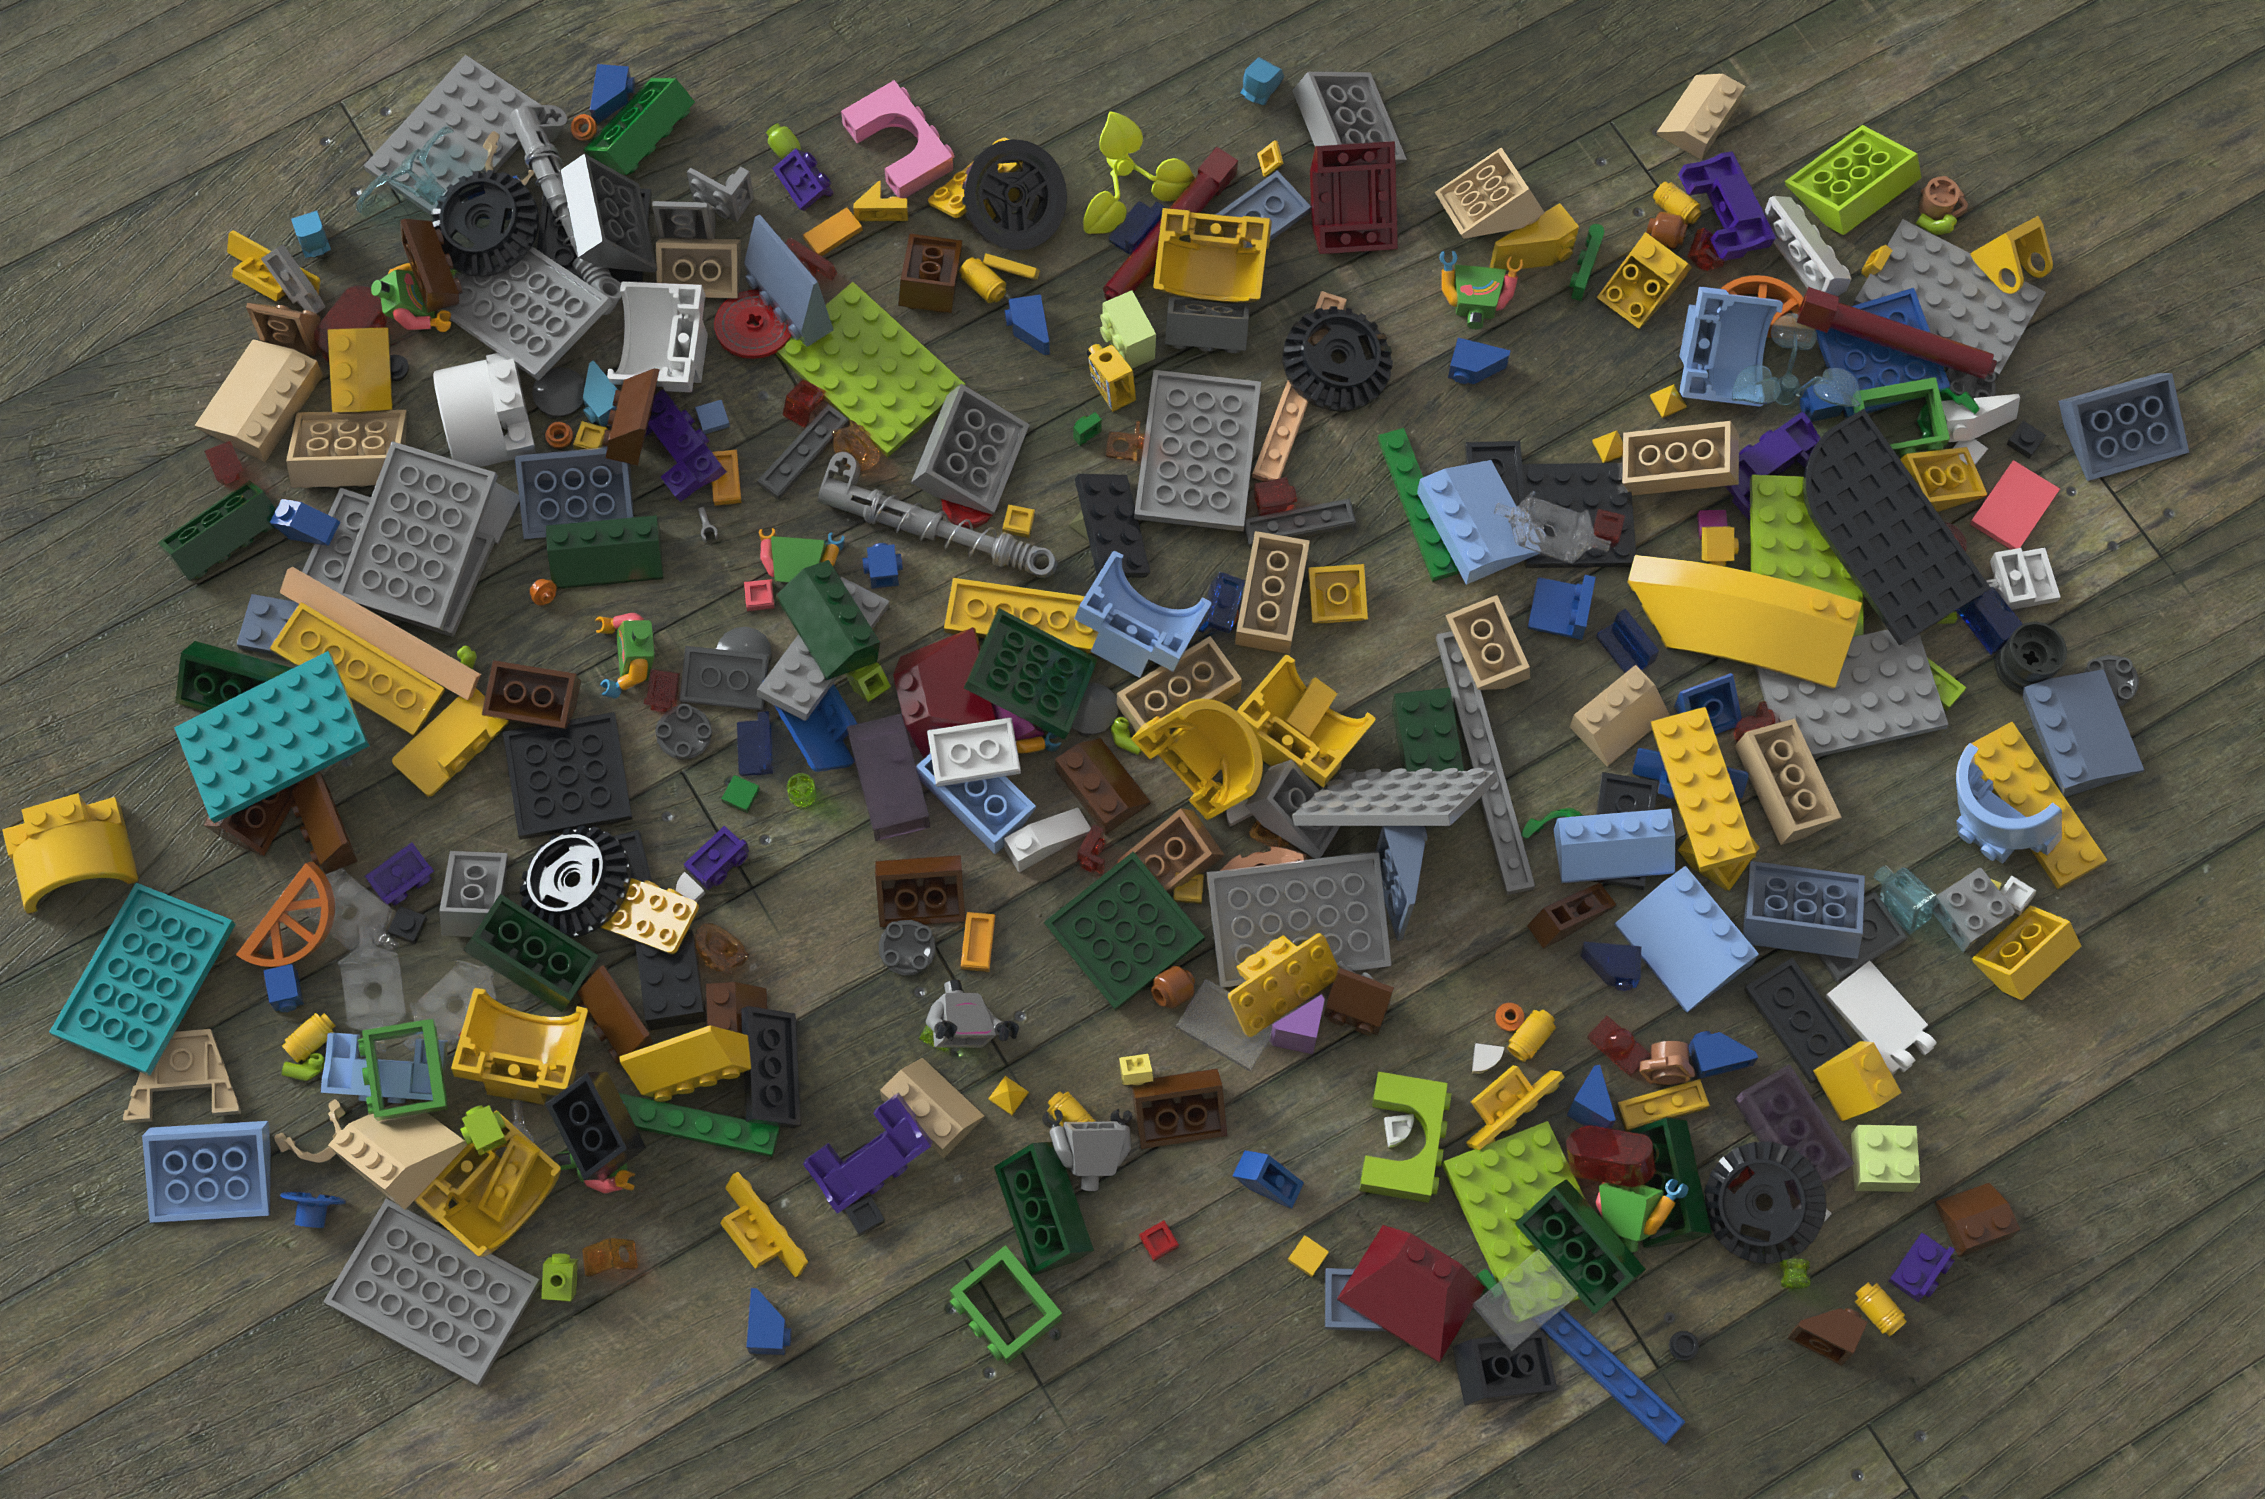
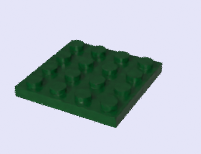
M999 608L994 615L964 685V689L1065 740L1098 659Z
M1134 852L1130 853L1044 922L1045 926L1115 1011L1151 984L1157 975L1172 967L1205 941L1204 935Z

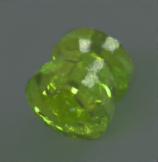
M798 773L788 780L787 792L789 800L793 805L807 807L814 802L816 798L815 783L809 775Z
M1805 1259L1782 1260L1780 1262V1269L1783 1271V1278L1780 1280L1781 1286L1790 1289L1809 1287L1811 1279L1807 1276V1270L1810 1268V1261Z

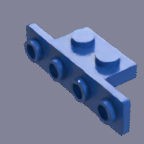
M1638 748L1632 773L1659 780L1658 793L1663 794L1667 798L1675 799L1660 752ZM1726 767L1736 797L1742 798L1749 773Z

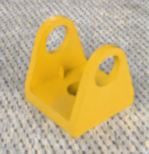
M2039 216L2017 226L1970 253L1977 266L2001 291L2008 294L2019 291L2023 286L2024 277L2021 265L2030 275L2036 278L2048 275L2053 268V260L2044 225ZM2032 253H2039L2044 258L2045 269L2043 271L2035 269L2032 265ZM2004 268L2010 269L2016 277L2014 287L2006 285L2003 281L2002 270Z

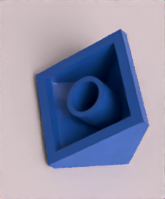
M1730 673L1680 691L1674 705L1677 714L1706 707L1715 734L1743 725L1734 675Z
M1595 1065L1576 1095L1567 1116L1604 1137L1609 1135L1616 1119L1601 1066Z

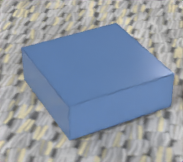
M722 400L695 407L704 434L730 427Z

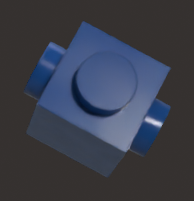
M878 543L873 545V547H867L868 557L862 559L864 574H870L871 588L899 586L898 571L903 570L901 554H895L894 544Z

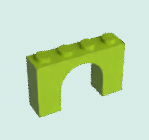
M1378 1072L1372 1107L1403 1112L1408 1115L1414 1114V1118L1424 1130L1426 1142L1425 1147L1417 1156L1404 1161L1365 1155L1359 1191L1429 1203L1431 1194L1437 1195L1439 1177H1434L1435 1167H1441L1443 1149L1438 1148L1439 1139H1445L1447 1121L1442 1120L1444 1110L1449 1111L1452 1093H1446L1448 1083Z

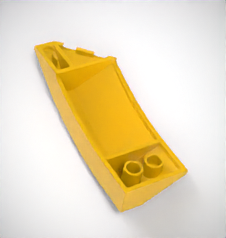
M1639 555L1634 556L1627 581L1632 591H1635L1640 599L1641 606L1652 625H1655L1661 635V640L1666 649L1667 647L1746 663L1832 689L1836 687L1862 606L1861 602L1753 572L1700 562Z

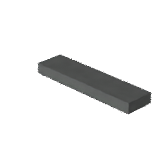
M828 404L757 480L758 485L780 500L850 424L849 419Z
M1350 498L1247 518L1244 523L1249 548L1253 545L1255 531L1301 538L1356 527Z

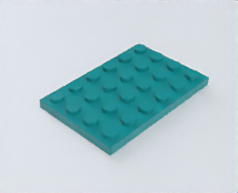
M329 651L174 727L209 818L213 823L370 746Z
M135 883L49 1033L55 1038L150 1076L236 924L231 919Z

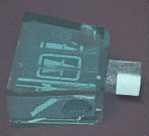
M1886 865L1876 871L1874 878L1882 885L1880 899L1909 935L1931 919L1936 894L1907 868H1901L1896 873H1893Z

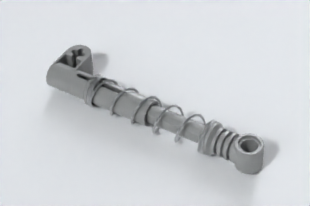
M534 105L517 108L510 114V121L526 153V165L534 171L537 177L535 184L541 186L547 199L544 204L550 206L554 216L559 217L555 220L554 225L563 226L568 235L563 245L573 246L577 258L572 263L575 271L583 277L586 283L610 298L613 304L603 315L610 314L622 297L620 292L621 284L612 278L608 268L597 267L578 256L570 212L567 208L568 202L563 187L561 173L563 161L559 157L556 147L550 144V142H554L558 138L567 122V116L562 109L554 105ZM558 220H561V224H556Z
M847 452L836 453L829 462L818 495V502L864 517L865 522L875 524L879 522L896 528V533L899 530L918 535L920 540L927 538L935 541L937 537L944 538L945 549L951 541L969 547V557L972 556L975 549L991 554L993 565L999 567L1010 566L1012 563L1013 568L1017 566L1019 570L1025 568V572L1034 574L1039 578H1048L1057 570V560L1051 551L1046 548L1032 546L1031 548V544L1028 543L1024 546L1022 541L1018 544V540L1014 539L1012 534L1003 532L997 538L993 527L988 528L981 534L973 531L972 523L969 519H965L959 525L949 523L945 511L936 513L924 509L921 503L912 505L900 501L897 495L888 497L885 496V492L875 489L870 491L856 486L861 470L860 464ZM847 463L851 467L850 470L842 472L839 469L840 465H846ZM834 474L839 476L844 475L846 478L849 479V482L845 483L839 481L837 479H834L833 476ZM859 499L871 503L872 505H864L856 502V500ZM886 508L888 510L897 512L898 516L882 511V509ZM964 522H968L970 530L961 527ZM989 530H993L994 538L985 534ZM1042 556L1048 557V567L1042 570L1037 569L1035 566L1036 560Z

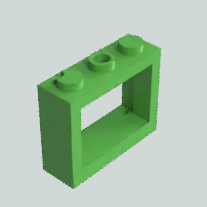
M1936 377L1855 391L1851 398L1854 414L1865 409V407L1921 397L1926 398L1934 437L1890 444L1896 455H1900V458L1906 454L1918 451L1943 450V447L1950 440Z
M434 1019L362 1030L363 1038L358 1039L360 1056H366L367 1067L362 1068L364 1085H370L371 1096L366 1097L369 1115L374 1114V1118L377 1121L448 1109L437 1027ZM423 1034L433 1101L385 1109L375 1042Z
M1006 1245L950 1289L952 1298L949 1301L959 1315L965 1313L971 1321L968 1325L978 1338L984 1336L990 1344L987 1346L989 1352L997 1361L1002 1358L1006 1364L1010 1363L1062 1320V1312ZM1000 1264L1044 1316L1008 1346L965 1295L969 1289Z

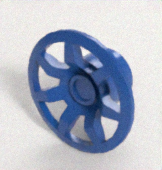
M284 1192L280 1196L298 1203L295 1225L304 1227L324 1228L327 1206L346 1204V1200L343 1198L329 1197V1195L322 1194L317 1199L312 1197L311 1193Z

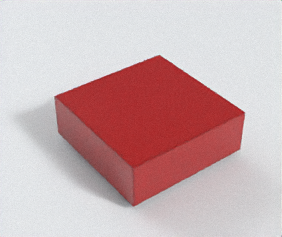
M1165 1220L1139 1234V1238L1153 1262L1179 1248V1244Z

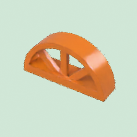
M1754 275L1735 279L1721 288L1726 290L1728 294H1758L1759 298H1766L1768 296L1780 300L1783 303L1782 312H1776L1767 337L1805 343L1810 342L1814 328L1796 323L1803 296L1789 284L1773 277ZM1790 310L1796 316V318L1782 317Z
M313 861L304 864L236 954L238 957L255 965L278 967L300 961L311 955L322 945L334 922L335 898L328 878ZM313 881L320 898L297 901ZM321 907L320 922L315 934L288 915V912L291 910ZM281 922L309 942L300 951L284 957L280 930ZM270 936L274 957L258 953Z

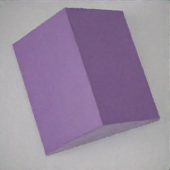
M1322 994L1272 1025L1270 1042L1273 1046L1313 1054L1325 1000Z

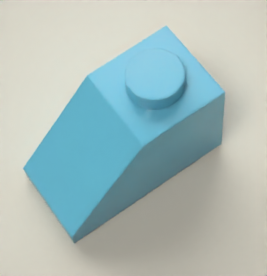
M594 360L589 363L583 394L585 404L583 412L591 423L596 421L599 426L606 427L610 411H616L617 409L616 406L612 405L615 391L618 389L609 381L608 377Z

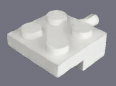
M2021 548L1994 553L1990 560L1994 578L1986 580V582L1991 587L1989 591L1997 590L2005 611L2059 601V590L2045 548L2023 552Z

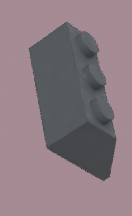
M1169 297L1165 344H1169L1172 348L1176 349L1194 346L1202 351H1212L1214 348L1224 349L1228 353H1239L1240 350L1246 351L1250 304Z

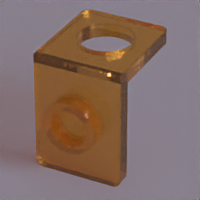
M1136 421L1135 434L1109 432L1106 457L1137 461L1138 449L1143 450L1145 433H1140V421ZM1116 440H1125L1129 445L1128 449L1124 452L1114 450L1113 443Z
M608 1238L584 1247L582 1250L585 1275L587 1277L597 1275L612 1268L634 1270L638 1267L634 1240ZM620 1246L625 1247L629 1253L627 1262H624L619 1255Z

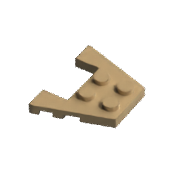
M211 1029L178 1031L174 1033L151 1075L140 1072L137 1083L133 1086L130 1095L131 1100L128 1109L125 1110L123 1115L125 1123L152 1121L153 1092L203 1087H212V1114L214 1116L241 1114V1108Z

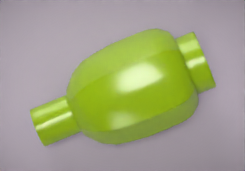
M776 123L767 130L766 134L769 136L768 144L782 160L795 148L801 150L798 139L788 127H781Z

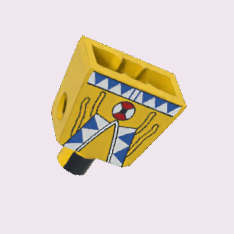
M1099 344L1092 345L1087 350L1091 378L1112 412L1136 401L1133 370L1114 346L1109 345L1102 348Z

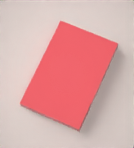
M2013 460L1972 519L1970 525L2010 550L2021 548L2058 494L2060 488Z

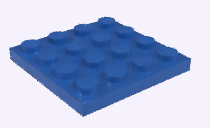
M1914 288L1852 306L1930 332ZM1829 328L1828 333L1814 329L1831 380H1837L1845 402L1843 413L1846 419L1854 415L1851 398L1855 391L1934 377L1937 379L1939 390L1950 387L1942 365ZM1915 399L1865 407V411L1868 414Z

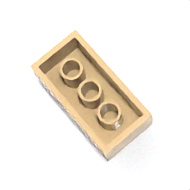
M1731 421L1623 433L1622 484L1629 492H1632V496L1738 485L1739 433Z
M1255 531L1235 645L1290 654L1307 562L1309 540Z
M1211 636L1185 651L1174 672L1160 666L1118 692L1117 706L1134 731L1137 732L1143 724L1156 716H1159L1161 719L1189 701L1196 699H1212L1222 703L1241 692L1242 679ZM1170 728L1169 733L1172 734L1176 728Z

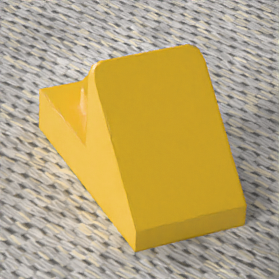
M881 181L872 186L853 206L854 217L858 221H908L907 198L889 197L882 199Z

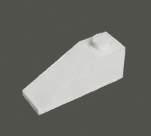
M2019 394L1973 398L1980 408L1976 414H1973L1962 404L1958 405L1954 400L1942 401L1950 437L1949 442L1975 439L2017 419L2020 401Z
M1077 807L1034 822L1004 838V848L1017 871L1021 872L1092 833V829Z

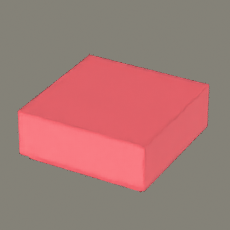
M772 579L744 582L747 611L775 608Z

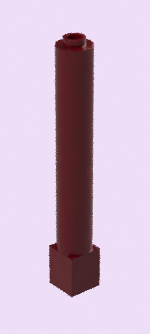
M1216 147L1198 168V175L1169 209L1201 213L1215 195L1219 196L1237 175L1238 160ZM1161 219L1103 287L1104 297L1107 301L1129 291L1134 293L1156 267Z
M1808 287L1799 308L1796 323L1826 333L1831 328L1981 379H1985L1987 375L1992 376L1997 364V360L1993 359V353L1839 303L1838 296Z

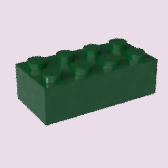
M1450 687L1394 694L1392 711L1402 769H1406L1407 772H1416L1424 768H1430L1432 771H1443L1449 768L1464 771Z

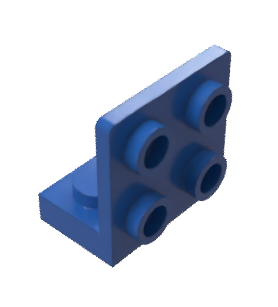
M1584 575L1582 584L1576 585L1539 577L1536 582L1528 628L1582 640L1587 626L1596 577Z

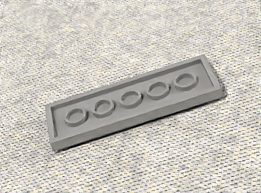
M841 577L840 579L873 629L889 608V600ZM798 634L757 689V696L806 721L838 677L830 680L825 678Z

